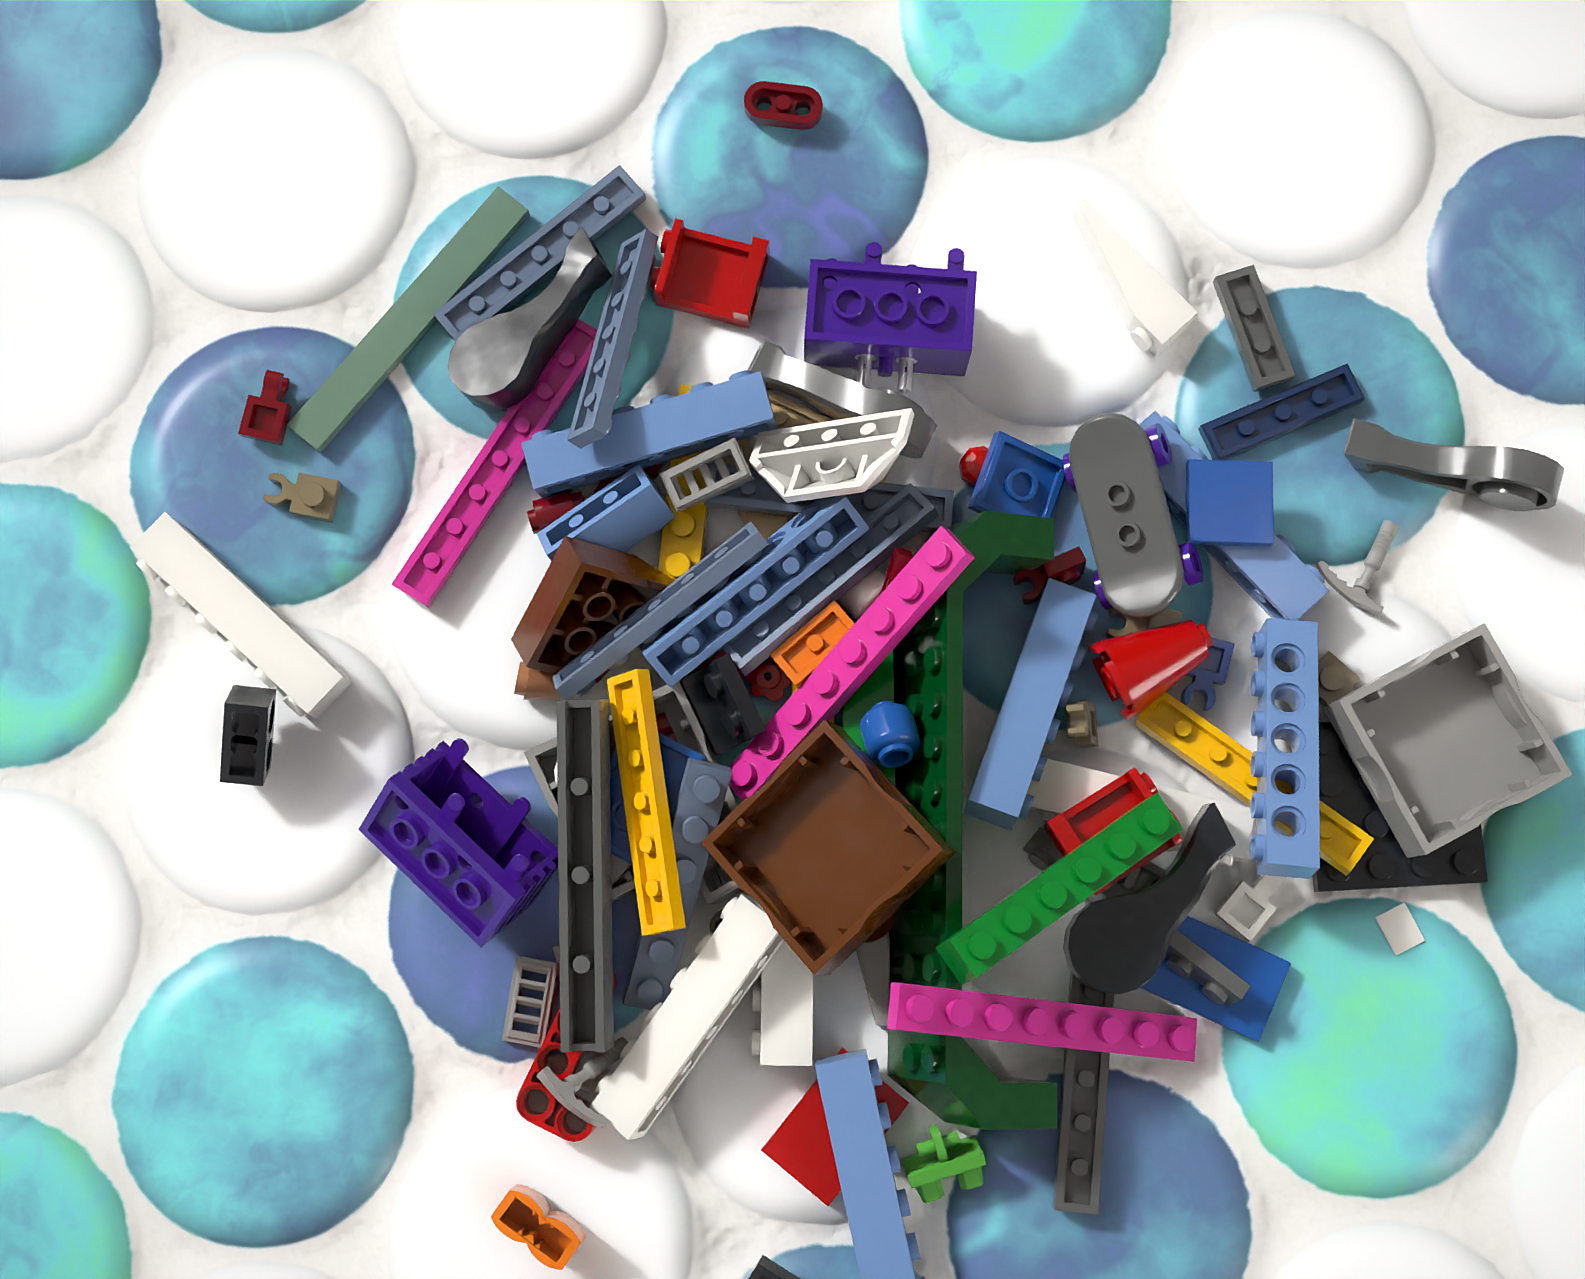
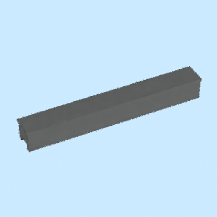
M609 699L556 701L561 1052H606L609 1049H614Z

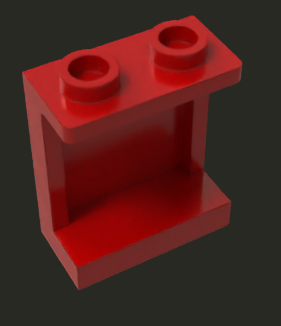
M675 218L672 230L666 229L662 237L660 252L664 253L661 267L655 266L651 275L650 290L654 291L657 306L749 329L770 256L769 240L753 236L752 244H747L687 229L684 227L683 220Z
M1134 767L1065 812L1055 816L1046 822L1043 827L1062 857H1064L1138 803L1158 793V790L1145 772L1139 774ZM1177 833L1095 892L1089 899L1099 895L1113 884L1182 842L1183 839L1180 834Z

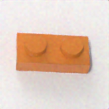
M833 600L769 655L795 686L799 688L855 623Z

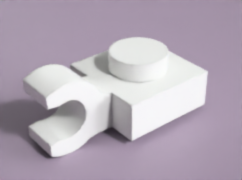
M1259 875L1252 887L1244 881H1239L1214 914L1247 941H1251L1277 909L1267 899L1278 888L1285 877Z

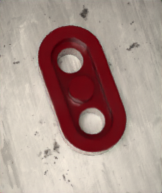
M759 81L752 84L746 90L744 110L747 117L759 125L808 130L816 126L821 120L823 102L820 94L808 86ZM760 103H768L771 106L768 110L764 111L757 108ZM799 108H807L810 112L807 115H799L796 111Z

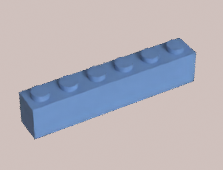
M744 370L732 374L729 377V381L715 385L712 382L700 383L692 386L688 393L675 397L672 394L660 395L651 399L650 404L635 409L633 406H623L614 409L611 415L612 427L609 433L603 439L597 440L581 449L567 441L570 428L558 432L555 430H543L533 434L531 440L521 442L533 490L543 498L621 476L638 464L643 469L714 448L732 438L742 440L758 435L759 432L778 429L761 371L753 373L751 370Z
M1154 411L1139 425L1145 430L1146 427L1159 423L1166 433L1171 448L1172 462L1158 467L1169 512L1187 530L1186 463L1189 459L1208 460V458L1198 447L1194 445L1190 447L1182 439L1178 426L1167 416L1161 417ZM1274 533V544L1270 547L1201 545L1271 618L1298 620L1329 591L1323 584L1325 580L1321 573L1313 566L1305 565L1294 554L1295 548L1291 542L1280 534L1276 536Z
M1051 578L1048 579L963 810L964 814L1012 831L1018 818L1026 820L1034 800V796L1027 794L1031 780L1040 781L1048 759L1040 756L1044 743L1053 744L1061 722L1053 717L1057 706L1065 708L1074 685L1066 680L1070 669L1078 671L1086 648L1080 646L1079 643L1083 633L1091 635L1099 613L1091 610L1096 598L1095 594Z
M862 1049L816 1059L817 1079L860 1278L925 1279L924 1276L916 1278L913 1261L920 1259L915 1232L906 1234L903 1217L911 1215L905 1189L897 1190L893 1173L901 1172L896 1145L887 1146L884 1129L892 1128L887 1103H878L874 1086L882 1085L877 1058L869 1060L867 1050Z

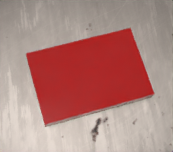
M841 1047L836 1055L848 1053V1051ZM816 1079L764 1144L761 1151L825 1205L829 1206L841 1191V1185L818 1079ZM882 1080V1085L874 1086L878 1103H887L892 1126L909 1102Z

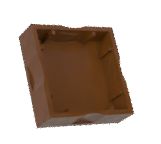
M824 720L779 765L772 778L759 791L744 799L701 842L736 885L749 894L762 907L773 928L814 975H831L956 853L843 728L827 720Z

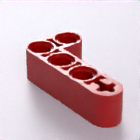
M613 970V994H614V992H615V990H616V986H617V976H616V974H615V972H614V970ZM559 1009L518 1092L516 1108L520 1116L526 1121L564 1140L577 1142L592 1134L597 1126L588 1123L586 1129L581 1132L570 1129L566 1122L569 1110L559 1103L537 1078V1074L548 1066V1054L553 1049L561 1050ZM586 1051L565 1052L569 1062L567 1069L563 1073H553L561 1081L570 1074L575 1075ZM533 1089H540L547 1094L549 1105L545 1112L538 1113L530 1108L528 1096ZM574 1094L577 1100L581 1099L584 1105L590 1108L592 1103Z

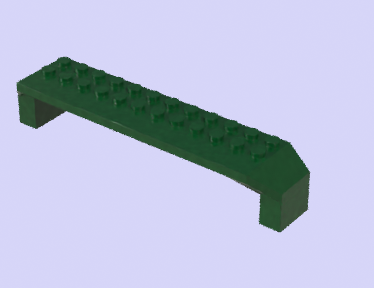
M984 511L948 527L947 529L961 541L975 558L893 649L894 703L903 704L911 709L921 739L919 750L913 755L911 761L895 768V786L956 853L897 910L894 926L889 931L890 989L891 982L962 990V985L935 947L962 929L963 592L983 572L1014 575L1021 570H1028L1054 560V518ZM888 1029L887 1076L944 1122L984 1130L1057 1128V1083L1015 1077H996L962 1037Z

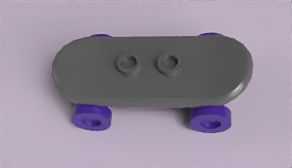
M1116 413L1098 414L1086 420L1076 430L1070 443L1069 453L1063 455V467L1070 487L1079 497L1097 570L1093 573L1094 587L1102 607L1105 610L1115 608L1124 615L1134 617L1151 616L1164 610L1175 600L1181 590L1183 578L1189 586L1202 583L1204 580L1203 568L1194 544L1188 542L1178 545L1158 471V467L1172 462L1171 448L1163 427L1157 423L1146 427L1144 430L1136 421Z

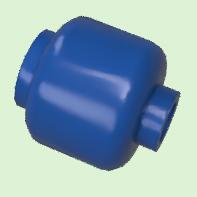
M891 701L879 702L861 719L860 732L867 756L875 763L887 768H897L909 763L913 755L919 750L921 739L911 709L905 705Z

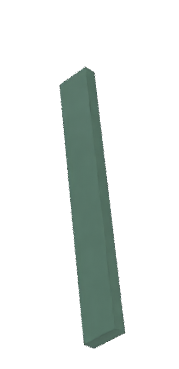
M498 186L289 421L287 426L316 451L321 453L437 322L433 313L475 279L530 216L529 210Z

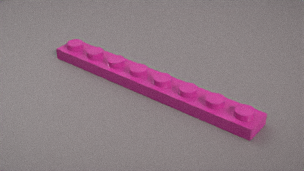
M579 319L548 362L531 393L518 404L509 407L392 582L395 588L430 608L525 465L526 460L521 442L531 440L532 435L537 432L548 430L586 373L597 329Z
M943 526L937 529L765 725L766 731L756 736L729 766L732 770L729 785L741 801L759 791L772 778L779 765L824 720L830 721L975 558L949 529Z
M891 982L887 1029L1195 1062L1197 1018Z

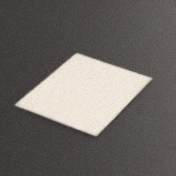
M1405 902L1375 917L1395 955L1425 941Z

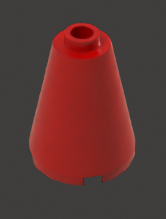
M1191 619L1098 641L1088 648L1089 652L1099 655V657L1092 660L1093 665L1111 701L1114 702L1120 699L1126 707L1118 712L1127 721L1139 715L1209 657L1208 647L1212 646L1213 643L1202 623L1195 625Z

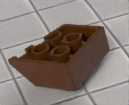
M565 536L519 622L511 641L527 668L555 674L675 580L636 555ZM606 670L599 677H597L595 679L596 683H598L610 670Z

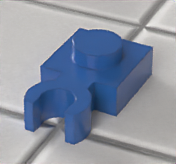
M1211 637L1213 645L1208 647L1209 657L1186 675L1193 679L1192 683L1183 690L1181 703L1188 705L1191 701L1192 693L1200 692L1205 698L1203 710L1209 711L1214 706L1216 694L1212 688V683L1221 686L1225 684L1235 643Z

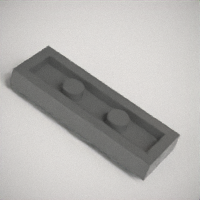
M1247 266L1216 276L1213 280V285L1253 392L1291 381L1296 375L1255 266Z

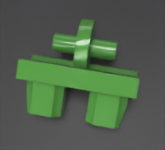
M937 1124L928 1126L931 1135L930 1140L916 1144L918 1153L901 1158L911 1189L916 1188L924 1203L938 1200L945 1195L940 1179L953 1175L957 1176L961 1189L969 1190L983 1184L982 1166L987 1165L975 1135L960 1139L958 1132L955 1131L941 1136Z

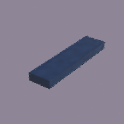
M1347 363L1200 425L1198 430L1212 460H1228L1361 404L1365 397Z

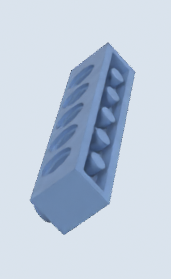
M845 495L818 498L766 539L768 545L762 549L763 554L757 561L747 567L741 565L729 575V581L721 589L713 593L709 591L695 601L696 606L690 613L680 619L674 617L662 627V633L654 641L647 645L641 643L638 647L647 661L671 688L870 528Z
M1267 618L1259 632L1253 633L1251 642L1252 657H1258V671L1253 672L1251 679V695L1257 697V711H1253L1251 718V735L1257 737V751L1252 753L1250 771L1252 777H1257V792H1253L1251 797L1250 814L1251 818H1257V834H1253L1251 838L1250 857L1251 860H1257L1258 875L1310 879L1320 868L1318 622ZM1275 661L1287 663L1292 672L1280 670L1276 666ZM1275 700L1287 702L1292 712L1280 710L1276 706ZM1274 740L1286 741L1291 746L1292 753L1280 751L1275 745ZM1274 780L1287 782L1292 789V794L1280 792L1276 788ZM1274 821L1287 823L1292 830V836L1288 837L1280 834L1275 828Z

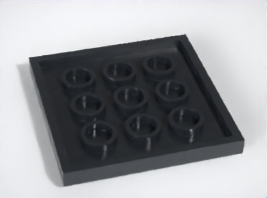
M1319 722V800L1373 837L1374 840L1347 876L1320 857V868L1312 875L1314 892L1488 882L1481 824L1427 855L1407 858L1331 722Z

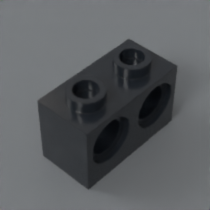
M233 685L224 703L220 782L254 786L264 785L272 761L277 689Z

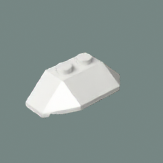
M912 408L759 432L749 461L752 467L787 503L865 492L883 480L906 445L914 412Z

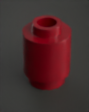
M571 490L533 500L534 509L527 511L533 534H537L585 501L582 491L571 493Z

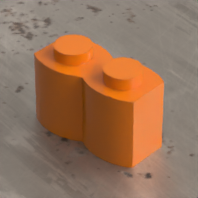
M517 1184L511 1188L491 1215L493 1223L501 1233L514 1241L526 1243L530 1252L538 1261L557 1270H563L586 1238L584 1229L574 1218L566 1213L552 1210L547 1200L538 1191L522 1184Z

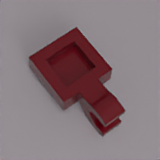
M267 370L260 397L248 394L238 432L239 435L282 446L292 406L288 403L281 402L287 394L290 382L289 378L283 377V373Z
M1080 546L1054 556V560L1044 563L1037 568L1021 570L1014 575L1013 583L1015 586L1028 582L1034 587L1031 592L1022 595L1024 605L1033 604L1041 597L1042 590L1049 578L1070 586L1081 579L1087 560Z

